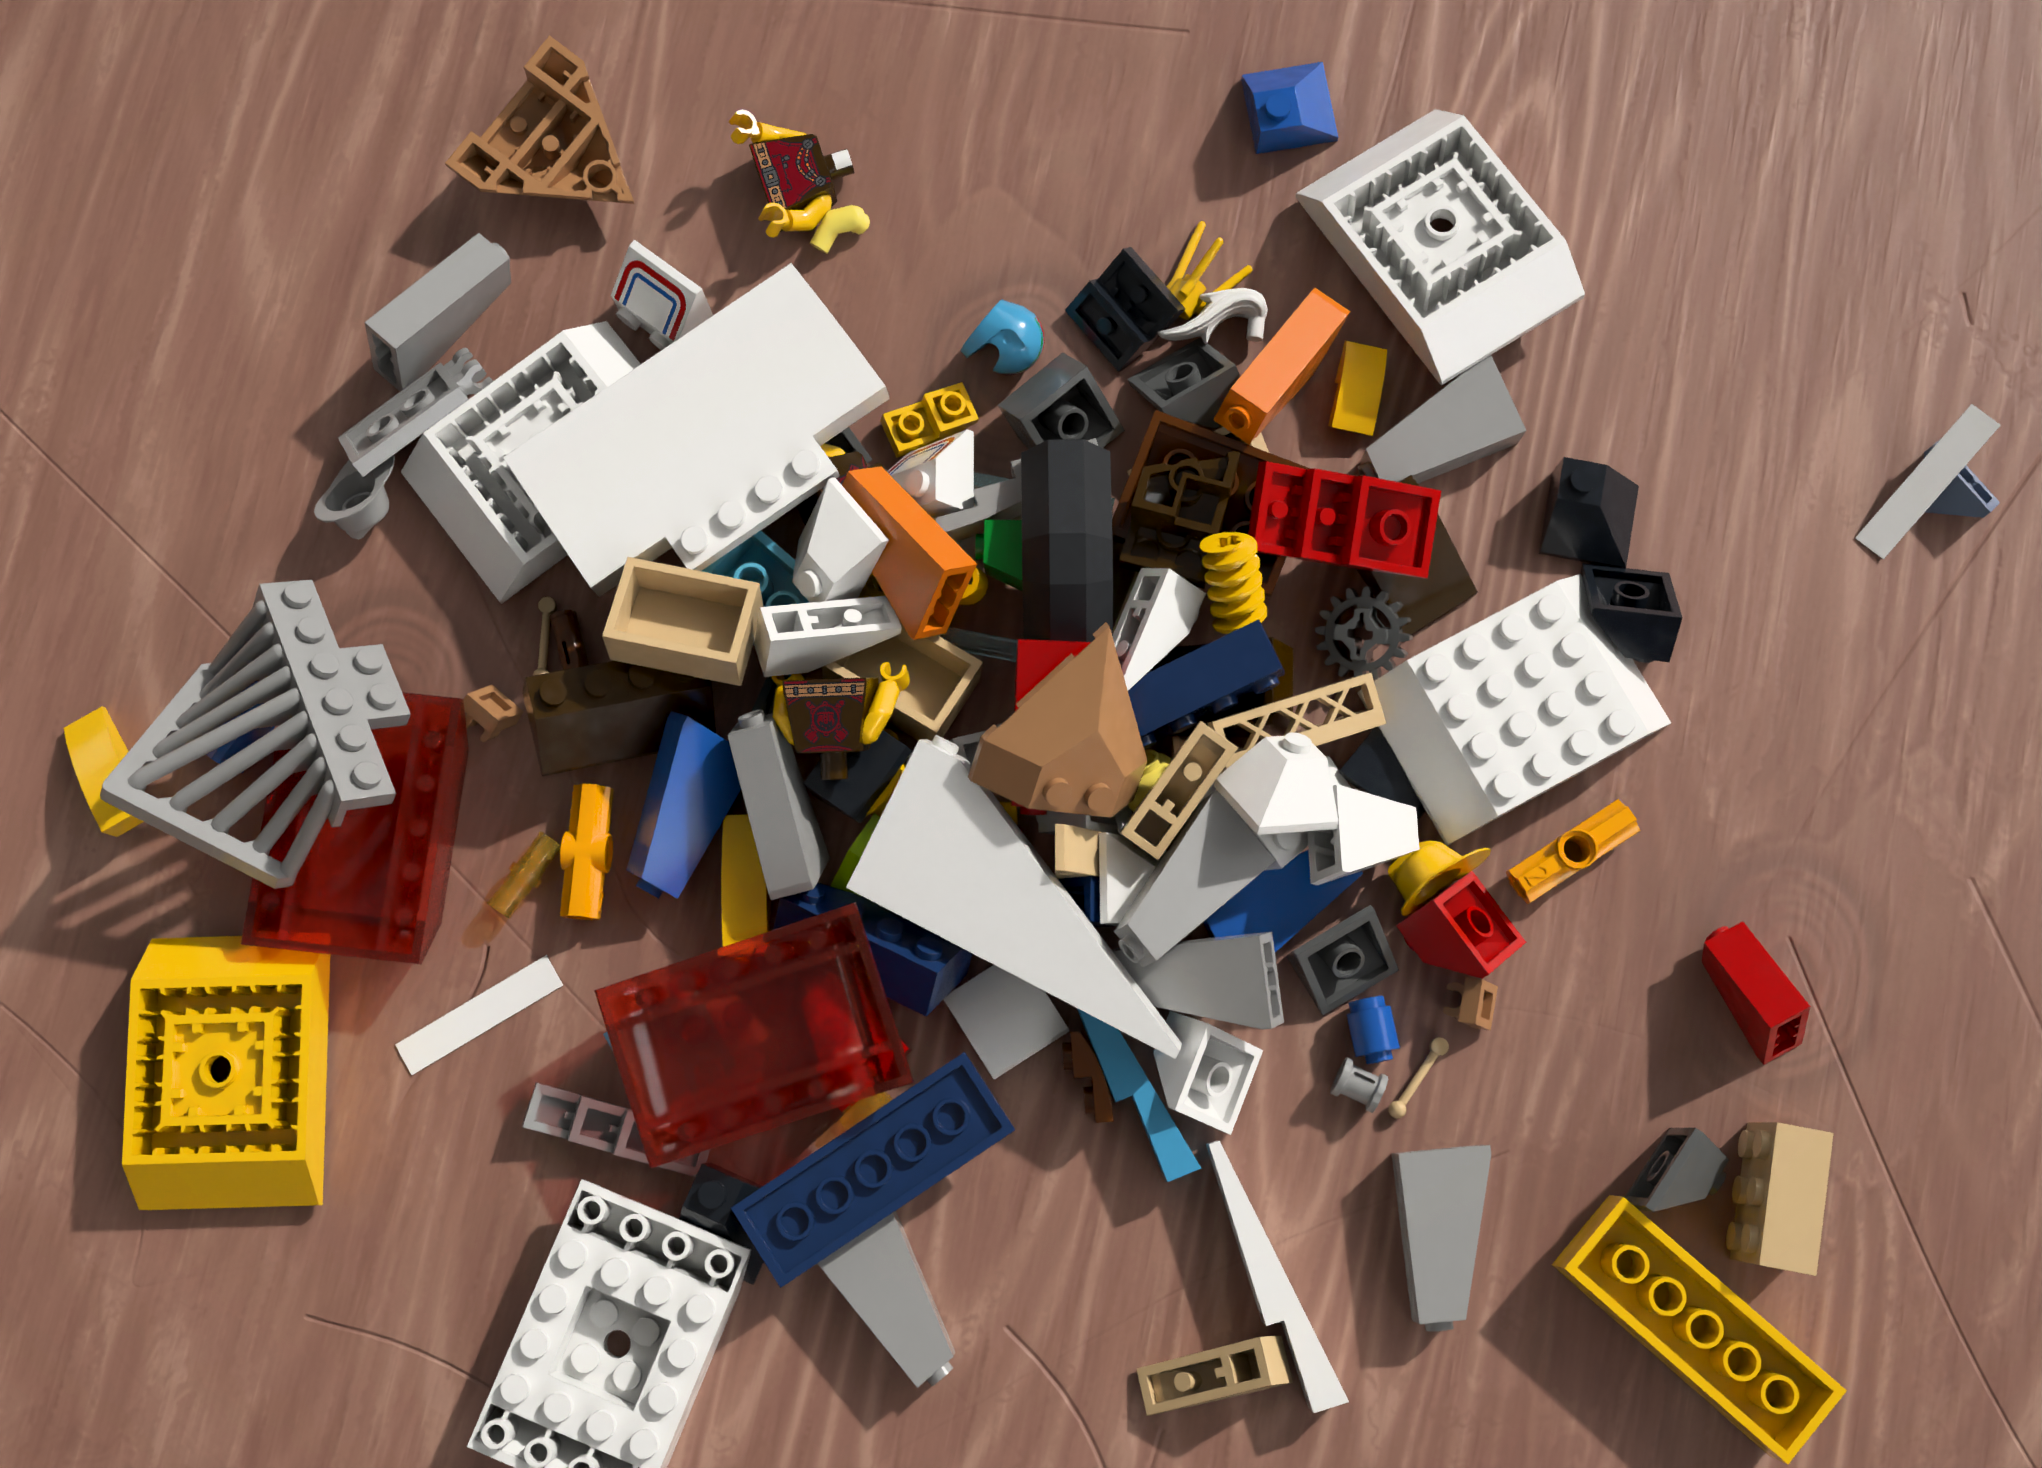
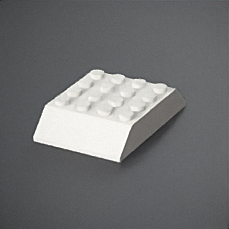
M1581 574L1558 580L1406 660L1374 681L1386 720V724L1378 727L1395 753L1417 797L1446 846L1671 724L1633 659L1624 657L1591 616ZM1361 689L1357 694L1359 695L1361 701L1367 709V705Z

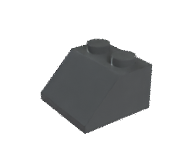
M1061 353L998 404L1013 431L1028 449L1046 440H1090L1096 438L1098 446L1104 448L1125 431L1088 367L1065 353Z

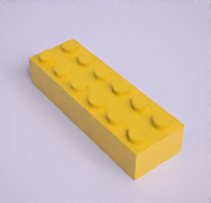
M1609 1195L1552 1263L1553 1267L1767 1455L1787 1465L1847 1391L1622 1196Z

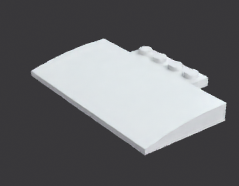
M790 263L503 458L590 588L600 597L619 584L627 557L653 561L673 547L687 569L702 571L825 487L828 479L840 476L838 470L820 446L890 398L885 384L813 289L793 264Z

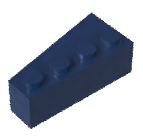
M1259 619L1145 674L1128 690L1144 750L1154 746L1157 741L1172 733L1178 734L1198 724L1197 720L1212 712L1216 715L1239 704L1237 699L1254 691L1255 695H1258L1280 684L1278 677L1286 673Z
M818 882L813 890L780 898L771 941L926 1017L964 979L968 973L973 953L863 896Z

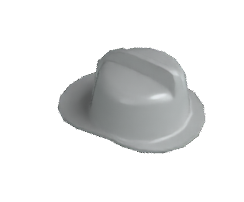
M395 455L364 477L357 471L349 459L329 489L316 503L314 509L316 518L325 523L334 522L353 539L359 540L363 538L388 513L389 499L384 484L394 467Z

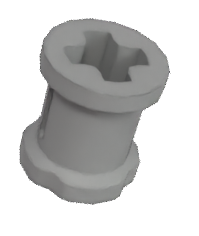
M1346 1057L1337 1072L1330 1094L1335 1096L1343 1094L1364 1104L1365 1109L1373 1113L1384 1094L1389 1079L1388 1076L1382 1073L1376 1076L1355 1066L1353 1060Z

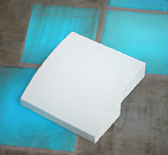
M996 965L989 967L950 992L944 998L950 1011L993 1079L998 1078L1070 1031L1044 990Z

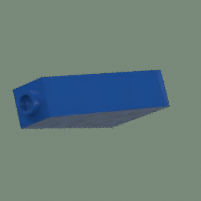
M673 711L669 714L665 724L626 869L640 878L636 884L637 887L658 899L663 891L678 899L741 790L729 741L690 717Z
M1308 849L1298 854L1282 869L1264 870L1203 921V924L1210 938L1272 932L1274 950L1276 952L1356 881L1363 872L1360 871L1320 885L1311 884Z

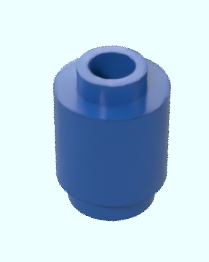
M1384 996L1369 997L1349 1002L1350 1014L1346 1016L1355 1057L1365 1056L1366 1065L1392 1060V1051L1400 1049L1391 1006H1386Z

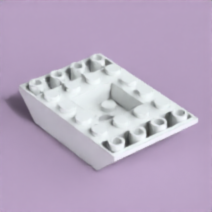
M1435 109L1296 193V199L1440 385L1450 381L1580 301L1585 296L1565 238L1464 115ZM1442 218L1449 220L1454 227L1447 232H1438L1431 227L1430 223L1435 219Z
M607 321L563 330L426 430L421 435L401 470L403 476L501 604L568 555L503 457L641 365Z
M581 1179L467 1447L514 1468H667L739 1295L751 1249ZM614 1330L624 1331L630 1338V1350L625 1356H615L608 1349L607 1339Z

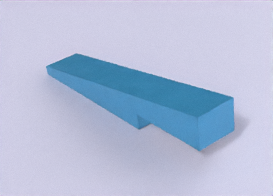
M1077 1008L1114 1103L1130 1096L1132 1097L1165 1181L1170 1182L1201 1169V1166L1121 1032Z

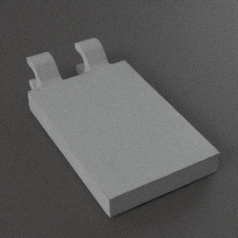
M468 348L458 350L452 360L444 366L441 362L337 437L352 465L363 477L469 400L467 395L477 394L493 382L490 377H487L481 383H477L485 377L486 372L476 359L464 365L466 361L473 357Z

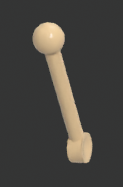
M543 597L538 603V608L543 615L538 669L534 671L533 676L549 673L546 670L551 623L549 616L557 610V604L551 597Z
M1438 1037L1430 1042V1053L1399 1100L1393 1101L1389 1105V1113L1393 1118L1400 1119L1406 1114V1104L1437 1057L1448 1052L1449 1044L1444 1038Z

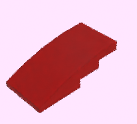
M1268 461L1259 462L1248 535L1254 537L1257 541V552L1376 572L1428 578L1441 490L1365 475L1352 476L1316 468L1304 469Z

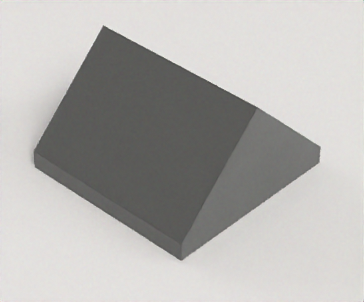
M1371 905L1293 950L1286 956L1322 1015L1327 1014L1399 971L1375 909Z

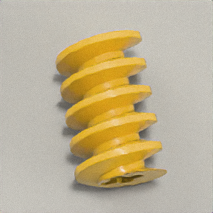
M1222 532L1207 536L1200 542V550L1208 553L1202 558V565L1210 569L1205 573V582L1213 585L1207 591L1208 598L1215 601L1210 606V613L1217 617L1213 621L1212 626L1217 632L1222 634H1229L1258 619L1262 623L1267 617V606L1264 603L1265 592L1261 587L1262 574L1259 571L1260 558L1256 554L1258 548L1257 541L1254 537L1245 533Z

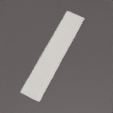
M1971 404L1855 538L1884 559L2001 425Z
M547 955L395 1044L409 1072L413 1075L560 988L563 984Z

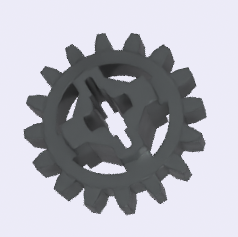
M1364 586L1361 597H1359L1354 588L1346 589V601L1338 596H1333L1330 600L1335 609L1333 611H1320L1319 614L1327 620L1326 626L1315 627L1316 633L1325 635V641L1316 647L1317 650H1329L1331 655L1327 657L1324 663L1329 666L1338 662L1340 664L1339 676L1344 677L1351 670H1354V677L1366 674V671H1369V673H1372L1373 680H1376L1382 675L1380 667L1383 666L1386 670L1391 671L1397 667L1393 661L1394 657H1407L1408 653L1400 646L1402 642L1413 640V635L1403 633L1402 630L1403 626L1411 622V618H1399L1397 612L1400 611L1403 604L1400 601L1389 605L1387 603L1389 599L1388 591H1381L1375 598L1373 597V588L1371 586ZM1357 605V609H1354L1353 618L1345 624L1338 623L1341 616L1348 609ZM1376 608L1386 615L1391 628L1384 627L1377 618ZM1365 622L1366 630L1373 631L1372 639L1365 640L1362 645V638L1355 636V629L1362 628ZM1337 640H1342L1350 649V658L1341 651ZM1381 644H1390L1382 657L1371 662L1373 651Z

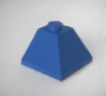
M1323 62L1241 76L1256 154L1338 141L1339 137Z

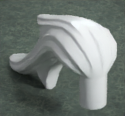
M1236 288L1200 294V298L1206 302V305L1196 318L1184 325L1158 332L1161 338L1173 341L1200 336L1204 344H1207L1212 332L1221 322L1237 316L1248 319L1246 339L1260 342L1263 341L1264 324L1268 308L1263 295L1252 289Z

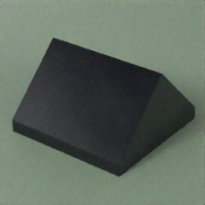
M883 730L878 740L871 743L869 750L847 752L848 779L821 780L819 760L803 784L814 797L861 824L868 811L888 786L912 750Z

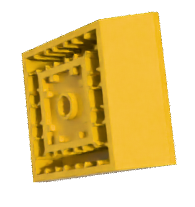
M331 934L151 939L130 983L122 1167L139 1210L323 1205ZM224 1056L230 1062L231 1072L226 1080L219 1083L211 1075V1066L217 1058Z

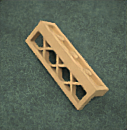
M1366 673L1207 723L1211 729L1224 738L1226 737L1223 728L1235 724L1251 733L1244 748L1236 750L1221 771L1223 773L1253 748L1258 738L1272 737L1264 732L1263 728L1270 713L1277 712L1291 720L1282 736L1291 732L1300 733L1310 738L1315 746L1384 725L1386 720L1372 673ZM1361 685L1367 709L1352 712L1342 706V703L1350 688ZM1337 693L1334 700L1327 697V695ZM1315 699L1330 708L1324 722L1316 725L1302 718L1309 702ZM1298 705L1295 713L1287 709ZM1338 713L1343 715L1341 717L1336 718ZM1259 717L1255 726L1247 722L1248 720ZM1298 725L1304 728L1296 731Z

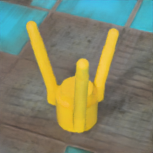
M1200 221L1197 224L1171 281L1166 286L1186 308L1179 316L1186 320H1189L1193 314L1198 316L1206 305V302L1200 298V294L1206 291V287L1199 279L1223 245V239L1217 238L1192 274L1184 276L1206 227L1204 221ZM1250 265L1245 266L1213 292L1232 289L1252 272V267Z

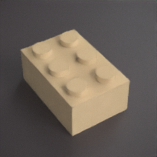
M627 557L602 635L610 660L741 686L755 639L760 607H764L760 584Z
M900 622L902 627L901 634L822 666L823 679L878 678L879 685L880 682H883L880 673L882 663H890L891 676L898 675L902 670V665L905 664L909 673L910 683L905 690L900 692L893 713L887 723L916 740L928 739L932 741L935 735L943 738L980 682L983 662L938 635L913 640Z
M1778 1122L1747 1123V1128L1741 1132L1738 1141V1155L1743 1158L1741 1175L1735 1178L1732 1188V1200L1737 1204L1735 1222L1729 1224L1726 1235V1245L1731 1250V1260L1817 1276L1834 1133Z

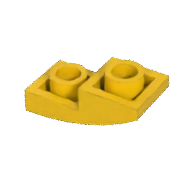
M1345 340L1335 383H1338L1328 426L1373 436L1385 376L1387 349Z
M963 382L926 393L921 402L884 413L880 422L895 456L898 458L967 429L978 423L979 417Z

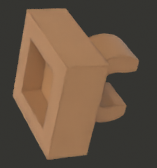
M493 685L468 693L459 706L467 713L463 721V725L466 728L479 723L485 729L480 737L482 742L497 737L501 730L516 725L524 712Z
M1465 977L1464 985L1458 982L1449 983L1447 990L1460 993L1462 1001L1461 1005L1457 1008L1444 1007L1443 1013L1458 1019V1022L1470 1027L1491 1031L1498 986L1483 979Z

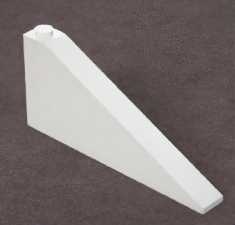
M937 735L934 736L932 741L919 739L846 888L1176 1059L1182 1046L1181 1041L990 790L969 780L968 775L971 764L967 759L957 754L960 747Z

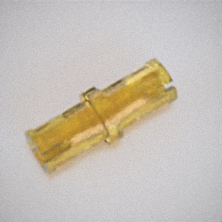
M539 831L525 854L522 855L517 863L513 861L509 866L510 873L490 900L487 901V904L511 919L532 888H538L542 883L539 879L560 852L561 845Z

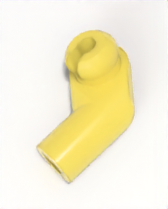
M855 205L829 210L818 226L810 244L821 252L828 254L838 234L850 231L858 235L864 233L870 224L869 217L861 207Z

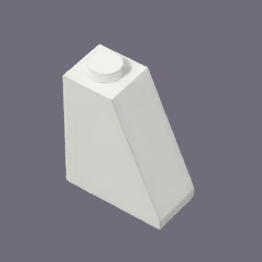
M1338 784L1332 786L1339 820L1337 829L1307 831L1310 882L1314 885H1320L1419 850L1416 807Z

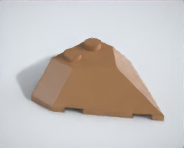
M550 35L525 64L524 70L527 81L481 137L471 131L445 162L449 169L480 192L634 204L584 61Z
M1106 622L1092 634L1095 639L1076 657L1071 653L1017 702L1016 705L1019 709L999 727L993 724L981 735L968 775L971 782L1029 809L1109 818L1134 800L1147 764V757L1110 626Z

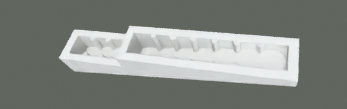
M1220 1141L1207 1143L1206 1147L1261 1321L1266 1326L1278 1322L1282 1323L1308 1408L1313 1413H1317L1348 1403L1349 1400Z

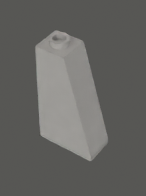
M480 233L476 234L365 321L374 370L399 391H402L427 373L511 284L510 257L504 248L498 243H490Z
M1490 355L1467 369L1367 447L1360 460L1361 465L1358 466L1359 475L1400 482L1412 475L1417 483H1421L1517 445L1527 430L1492 356Z
M756 710L740 716L738 723L727 736L770 899L774 900L813 890L830 859V855L808 792L803 784L804 781L791 744L788 743L772 718L773 713L765 715L763 710Z
M1217 790L1204 798L1196 806L1114 930L1120 939L1119 946L1122 952L1132 962H1138L1142 968L1161 958L1276 861L1241 816Z
M1272 932L1180 941L1157 961L1143 968L1138 962L1134 963L1127 958L1121 948L1112 949V952L1154 1007L1258 1029H1272L1284 1023Z
M1490 1145L1391 1153L1412 1321L1418 1324H1425L1426 1331L1454 1329L1453 1321L1466 1320L1491 1160Z
M896 1211L818 1263L917 1388L926 1380L931 1386H934L953 1369L948 1361L954 1356L955 1349Z

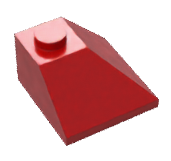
M1473 871L1463 876L1396 925L1404 936L1406 944L1416 952L1423 963L1481 979L1488 976L1527 943Z

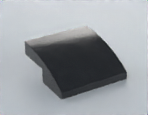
M1132 247L1121 250L1098 279L1089 280L1065 311L1113 367L1120 372L1147 350L1160 337L1158 332L1168 329L1186 308Z
M1378 726L1375 727L1340 769V774L1362 792L1416 807L1418 822L1426 810L1417 797L1406 773Z

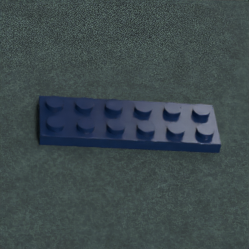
M963 1052L731 1207L779 1287L782 1288L1016 1129L967 1054Z

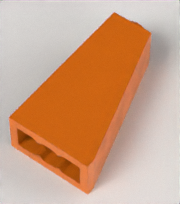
M1314 288L1230 388L1213 420L1250 445L1315 374L1351 311Z
M882 466L848 471L842 486L889 539L872 573L907 634L913 640L945 634L977 563Z

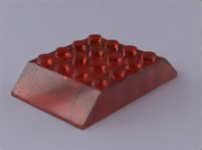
M402 692L411 713L407 725L371 729L396 792L392 804L347 810L339 827H331L327 818L292 886L274 889L252 877L241 945L422 965L442 924L469 748L463 699ZM291 749L274 751L272 766ZM307 770L293 773L267 795L261 831ZM318 794L311 796L270 850V857L283 862Z
M856 902L594 990L650 1169L914 1082Z

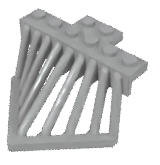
M313 580L262 583L258 586L252 609L212 663L200 665L102 784L100 798L104 802L274 889L289 887L294 884L297 874L327 818L331 827H339L347 810L392 804L396 792L371 729L407 725L411 713L383 644L339 648ZM261 680V681H259L258 683L254 684L253 686L249 687V686H250L251 684H253L255 681ZM264 703V704H262V705H260V706H258V707H256V708L250 710L249 712H247V713H245V714H243V715H241V716H239V717L233 719L234 717L238 716L239 714L243 713L244 711L248 710L249 708L253 707L254 705ZM278 726L179 790L173 797L158 799L145 792L148 784L253 729ZM291 749L222 809L214 819L202 822L186 813L190 805L274 751ZM307 770L255 840L243 843L228 835L230 827L290 775ZM318 794L283 862L270 857V850L311 796Z

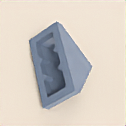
M1937 441L1934 445H1932L1929 449H1927L1924 452V458L1928 455V453L1935 447V445L1939 441ZM1966 465L1925 512L1984 518L2000 502Z

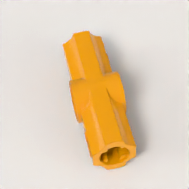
M584 783L573 786L569 831H565L560 849V864L562 870H564L560 917L591 921L600 920L605 873H609L613 859V838L609 834L614 789L611 787Z
M1616 799L1569 831L1556 837L1552 842L1505 873L1517 895L1527 904H1530L1578 871L1590 866L1595 860L1641 830L1636 817L1629 807L1625 806L1619 799ZM1566 841H1573L1580 846L1582 851L1580 862H1573L1566 857L1564 853Z

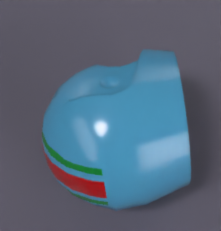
M1001 299L973 331L960 351L966 358H969L985 345L992 343L999 349L1000 354L993 371L1003 375H1016L1027 371L1039 360L1044 349V330L1041 322L1033 312L1024 306Z

